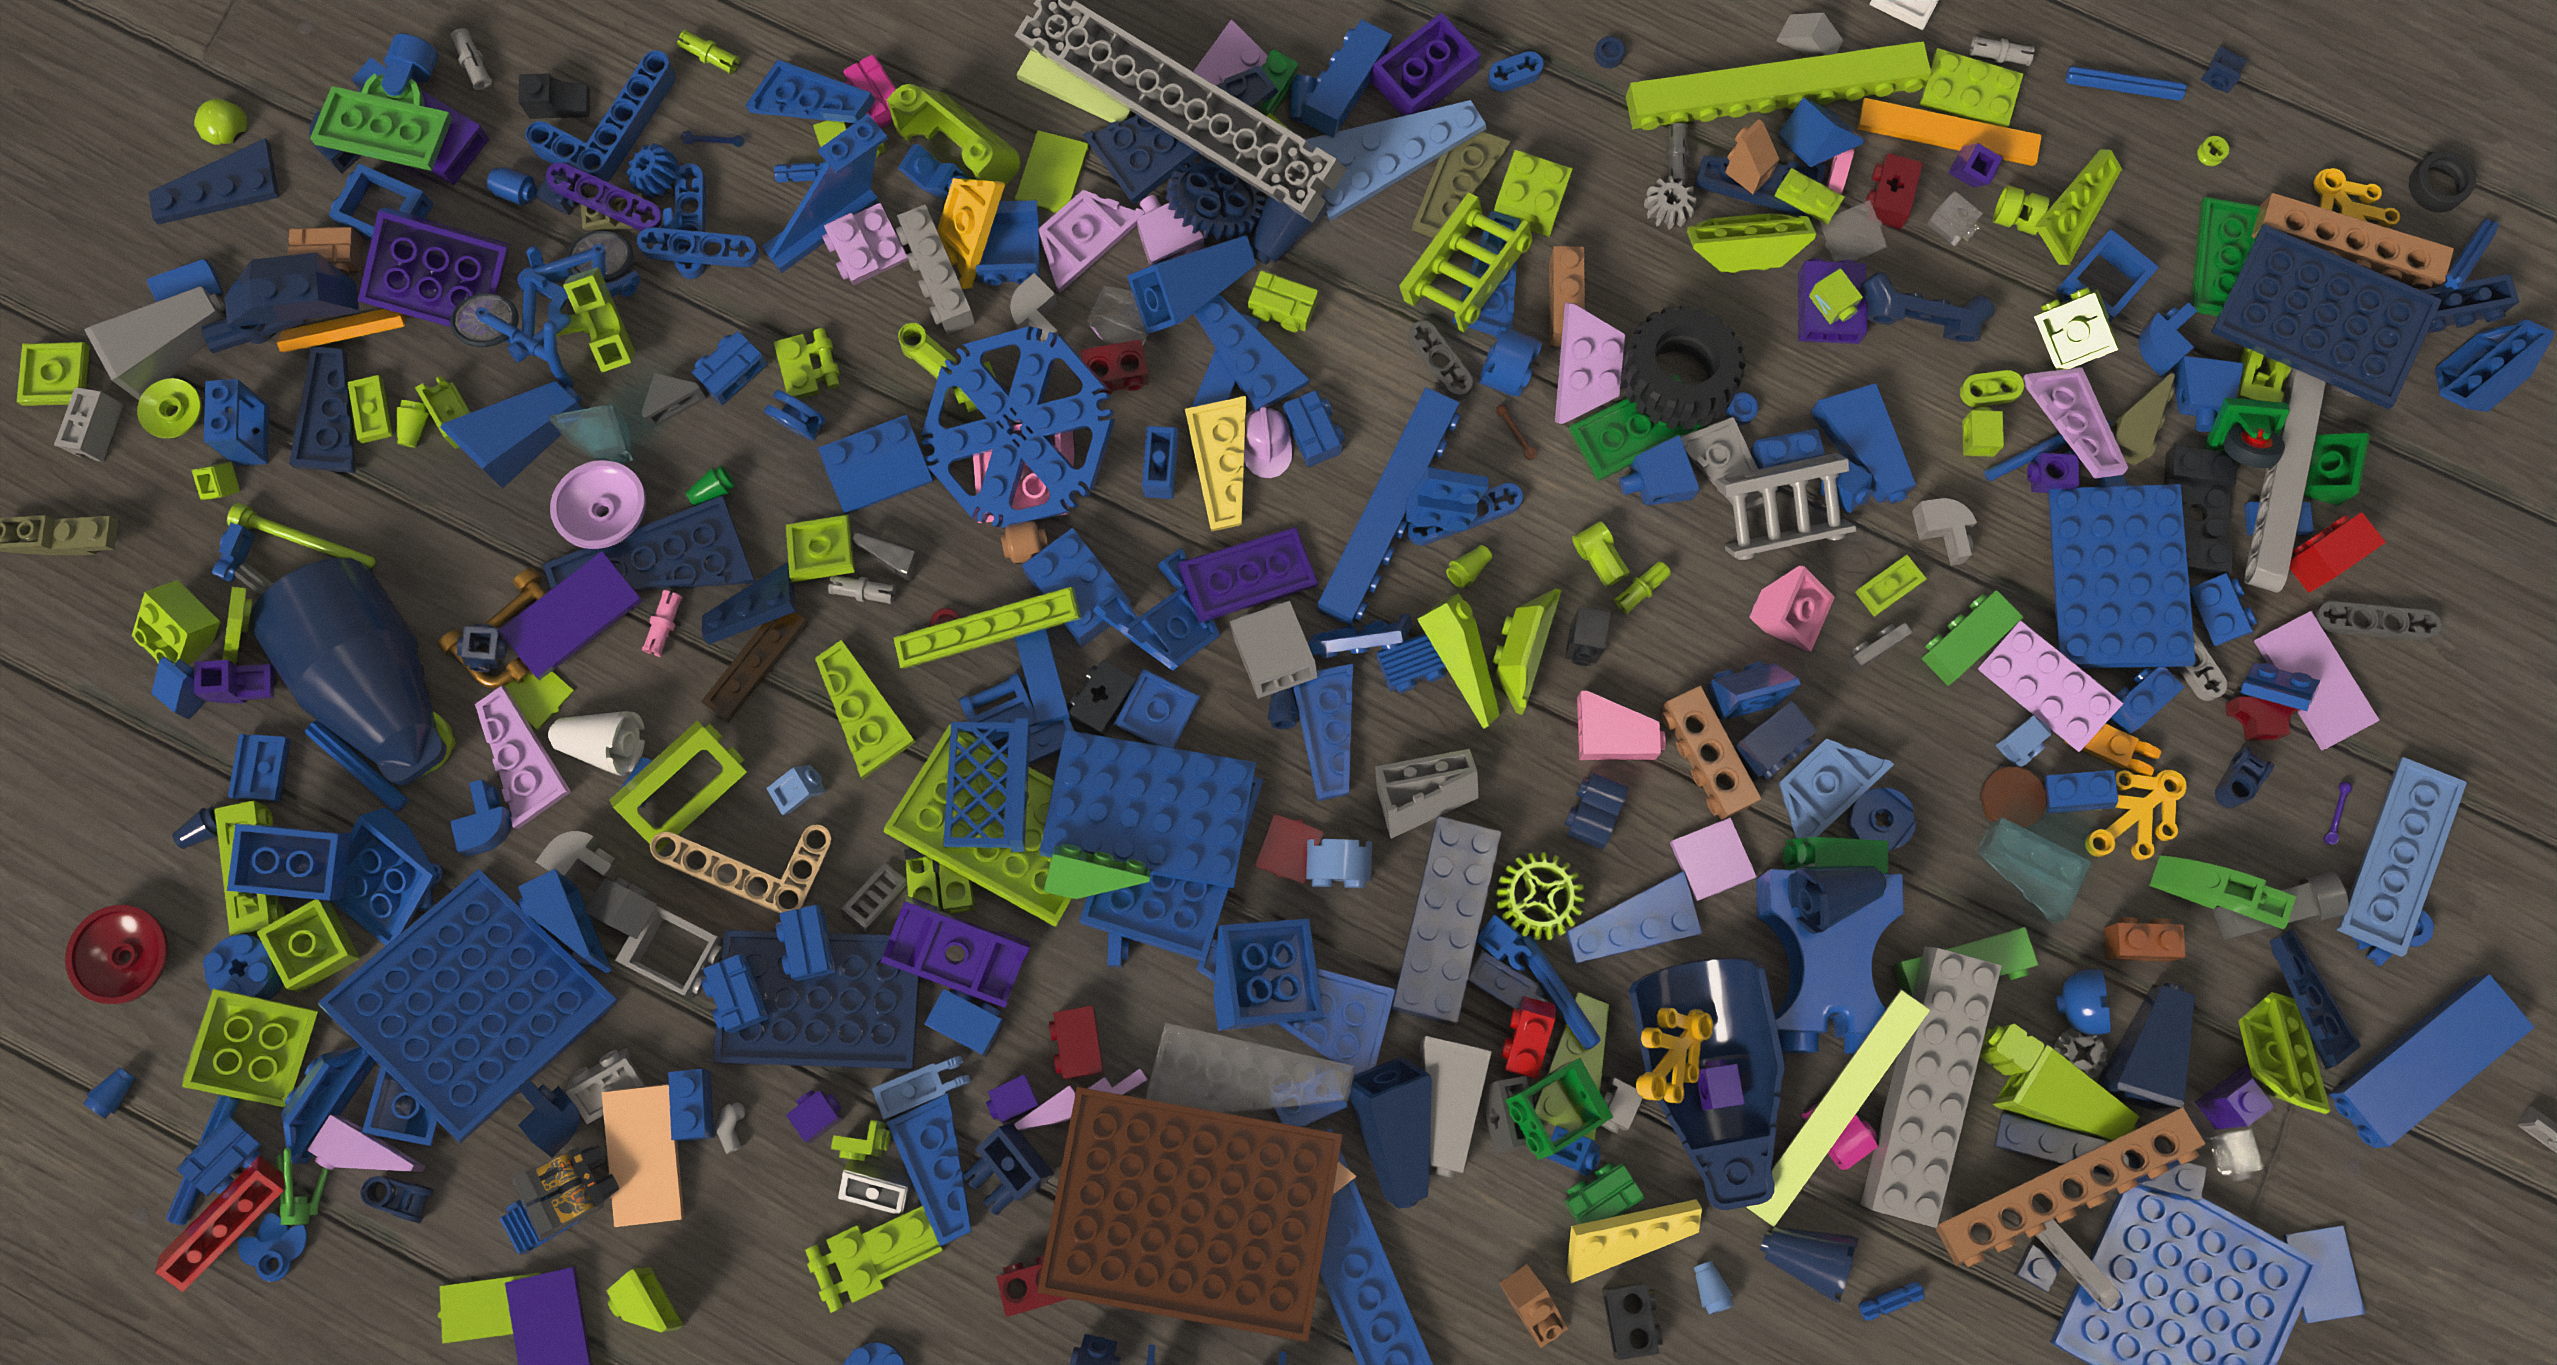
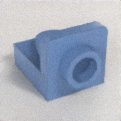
M811 765L791 768L766 788L782 815L792 813L811 797L819 796L826 792L820 774Z

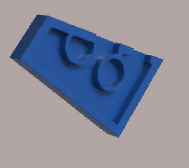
M1411 614L1399 615L1400 622L1387 624L1383 619L1372 621L1371 624L1362 627L1363 630L1357 631L1356 627L1349 626L1313 634L1308 642V646L1312 655L1320 654L1322 658L1339 654L1338 651L1350 650L1354 654L1368 651L1369 647L1381 646L1382 649H1393L1399 647L1400 643L1404 642L1413 625Z

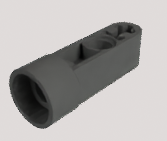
M2333 871L2302 878L2299 886L2280 890L2297 896L2288 923L2306 918L2320 922L2348 913L2349 903L2345 888L2340 878ZM2223 907L2212 909L2223 940L2275 927Z

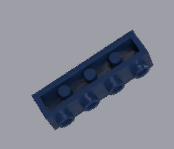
M2510 274L2467 281L2457 290H2454L2452 287L2446 288L2445 286L2420 290L2442 300L2427 333L2438 332L2447 326L2455 324L2457 328L2466 327L2482 319H2485L2486 322L2497 321L2506 316L2505 312L2520 302Z

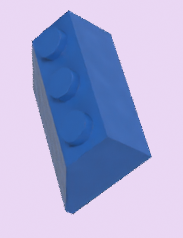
M907 415L818 448L828 477L845 515L933 482Z
M380 1066L362 1133L432 1146L438 1121Z

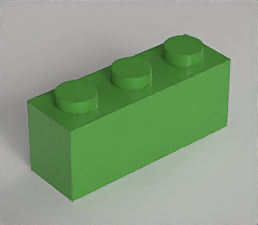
M1997 590L1989 597L1984 593L1980 595L1969 606L1973 611L1967 617L1961 613L1947 626L1951 632L1944 638L1938 634L1925 646L1929 652L1921 659L1947 686L1958 679L2024 618Z

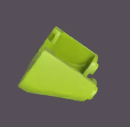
M905 84L897 88L886 99L897 134L907 142L912 139V136L923 135L930 141L941 131L962 148L963 161L973 171L976 180L999 181L1005 183L1006 186L1020 170L1021 163L1018 152L948 95L917 85Z

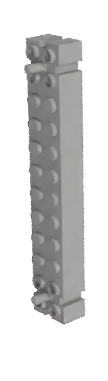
M1036 0L1034 2V5L1038 8L1033 18L1027 15L1014 35L1028 48L1046 59L1048 57L1065 71L1281 204L1285 203L1302 217L1312 223L1314 222L1326 203L1321 197L1327 187L1333 191L1347 170L1335 157L1318 147L1314 149L1305 139L1075 0L1073 2L1071 0Z

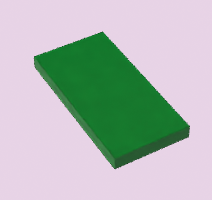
M2204 197L2201 200L2191 305L2197 310L2196 313L2212 316L2219 315L2255 239L2251 236L2260 206Z
M1678 374L1670 377L1677 382L1683 383ZM1626 398L1571 425L1568 430L1599 482L1630 467L1637 455L1679 435L1683 437L1706 428L1708 425L1699 426L1696 423L1694 429H1683V425H1677L1676 429L1667 428V423L1659 421L1656 424L1649 420L1651 416L1648 414L1641 415L1635 409L1636 402L1631 403Z

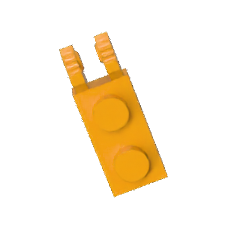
M2105 724L2082 749V751L2116 767L2126 768L2142 776H2152L2154 767L2143 761L2131 759L2134 751L2152 759H2158L2162 752L2159 748L2147 742L2138 741V738L2108 724Z

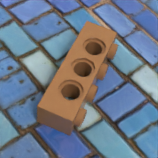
M1698 686L1667 701L1661 708L1663 711L1661 713L1662 721L1669 731L1673 730L1678 739L1676 741L1677 749L1684 759L1688 758L1693 768L1691 770L1692 777L1699 787L1703 786L1708 796L1706 802L1714 816L1718 815L1720 820L1723 821L1758 803L1761 797L1702 687ZM1686 721H1696L1700 726V732H1690L1686 727ZM1701 749H1711L1715 754V761H1706L1701 755ZM1717 776H1723L1729 780V790H1722L1718 787L1716 783Z

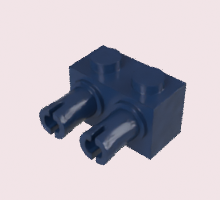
M1014 1123L999 1126L975 1148L981 1158L963 1173V1178L965 1181L972 1179L968 1183L969 1186L973 1189H978L993 1173L996 1174L1002 1184L989 1196L985 1197L983 1202L986 1207L990 1204L993 1205L989 1211L998 1216L1014 1199L1019 1201L1032 1196L1054 1173L1024 1135L1017 1130Z

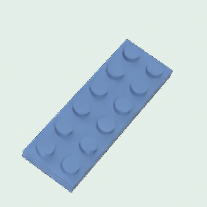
M2405 757L2398 760L2348 897V913L2341 916L2337 931L2400 957L2407 954L2466 787V781Z

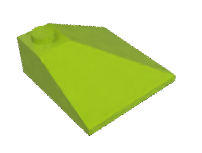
M213 988L183 1076L182 1087L285 1108V1100L294 1089L318 1010Z

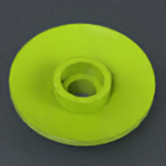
M174 378L163 379L149 386L141 395L137 406V416L142 427L153 436L165 439L179 437L191 430L197 423L202 409L201 398L196 389L189 383ZM178 408L177 412L171 416V412Z

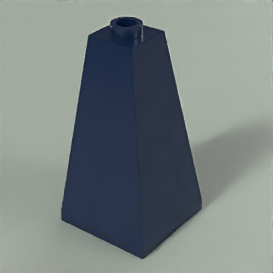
M2166 982L2162 986L2149 990L2099 1077L2097 1083L2118 1100L2156 1112L2176 1110L2184 1107L2195 995L2183 992V986Z
M1401 1056L1343 1080L1384 1198L1398 1209L1412 1207L1419 1200L1428 1197L1432 1092L1431 1075Z

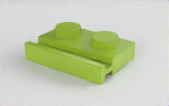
M923 1206L861 1234L880 1280L944 1251L937 1241Z

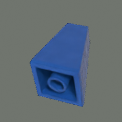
M1247 235L1179 256L1127 275L1146 334L1182 323L1256 265L1254 250L1251 244H1249Z
M554 381L445 422L440 428L503 489L579 419L585 411L578 403L582 398L569 385L563 389Z

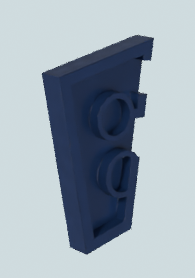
M788 562L702 615V637L708 645L795 612L794 582H791L789 577Z

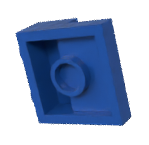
M1428 467L1406 499L1407 522H1411L1417 527H1442L1448 532L1466 531L1477 516V503L1489 488L1488 477Z

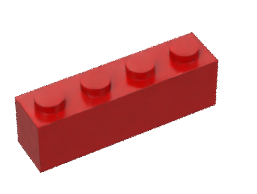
M259 1155L159 1255L155 1273L184 1292L284 1191V1173Z

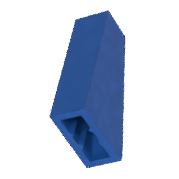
M1871 384L1818 400L1811 410L1813 418L1842 456L1855 465L1864 467L1873 475L1871 489L1872 495L1877 502L1881 503L1889 500L1891 504L1907 499L1909 497L1908 493L1916 486V483L1877 384Z

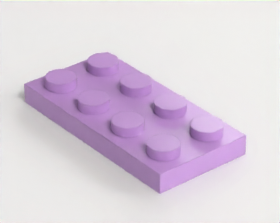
M2022 621L2013 628L1978 668L1980 672L2035 717L2046 723L2051 730L2078 752L2085 747L2124 704Z

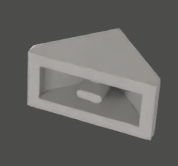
M1823 12L1790 15L1776 41L1808 57L1837 54L1843 39Z

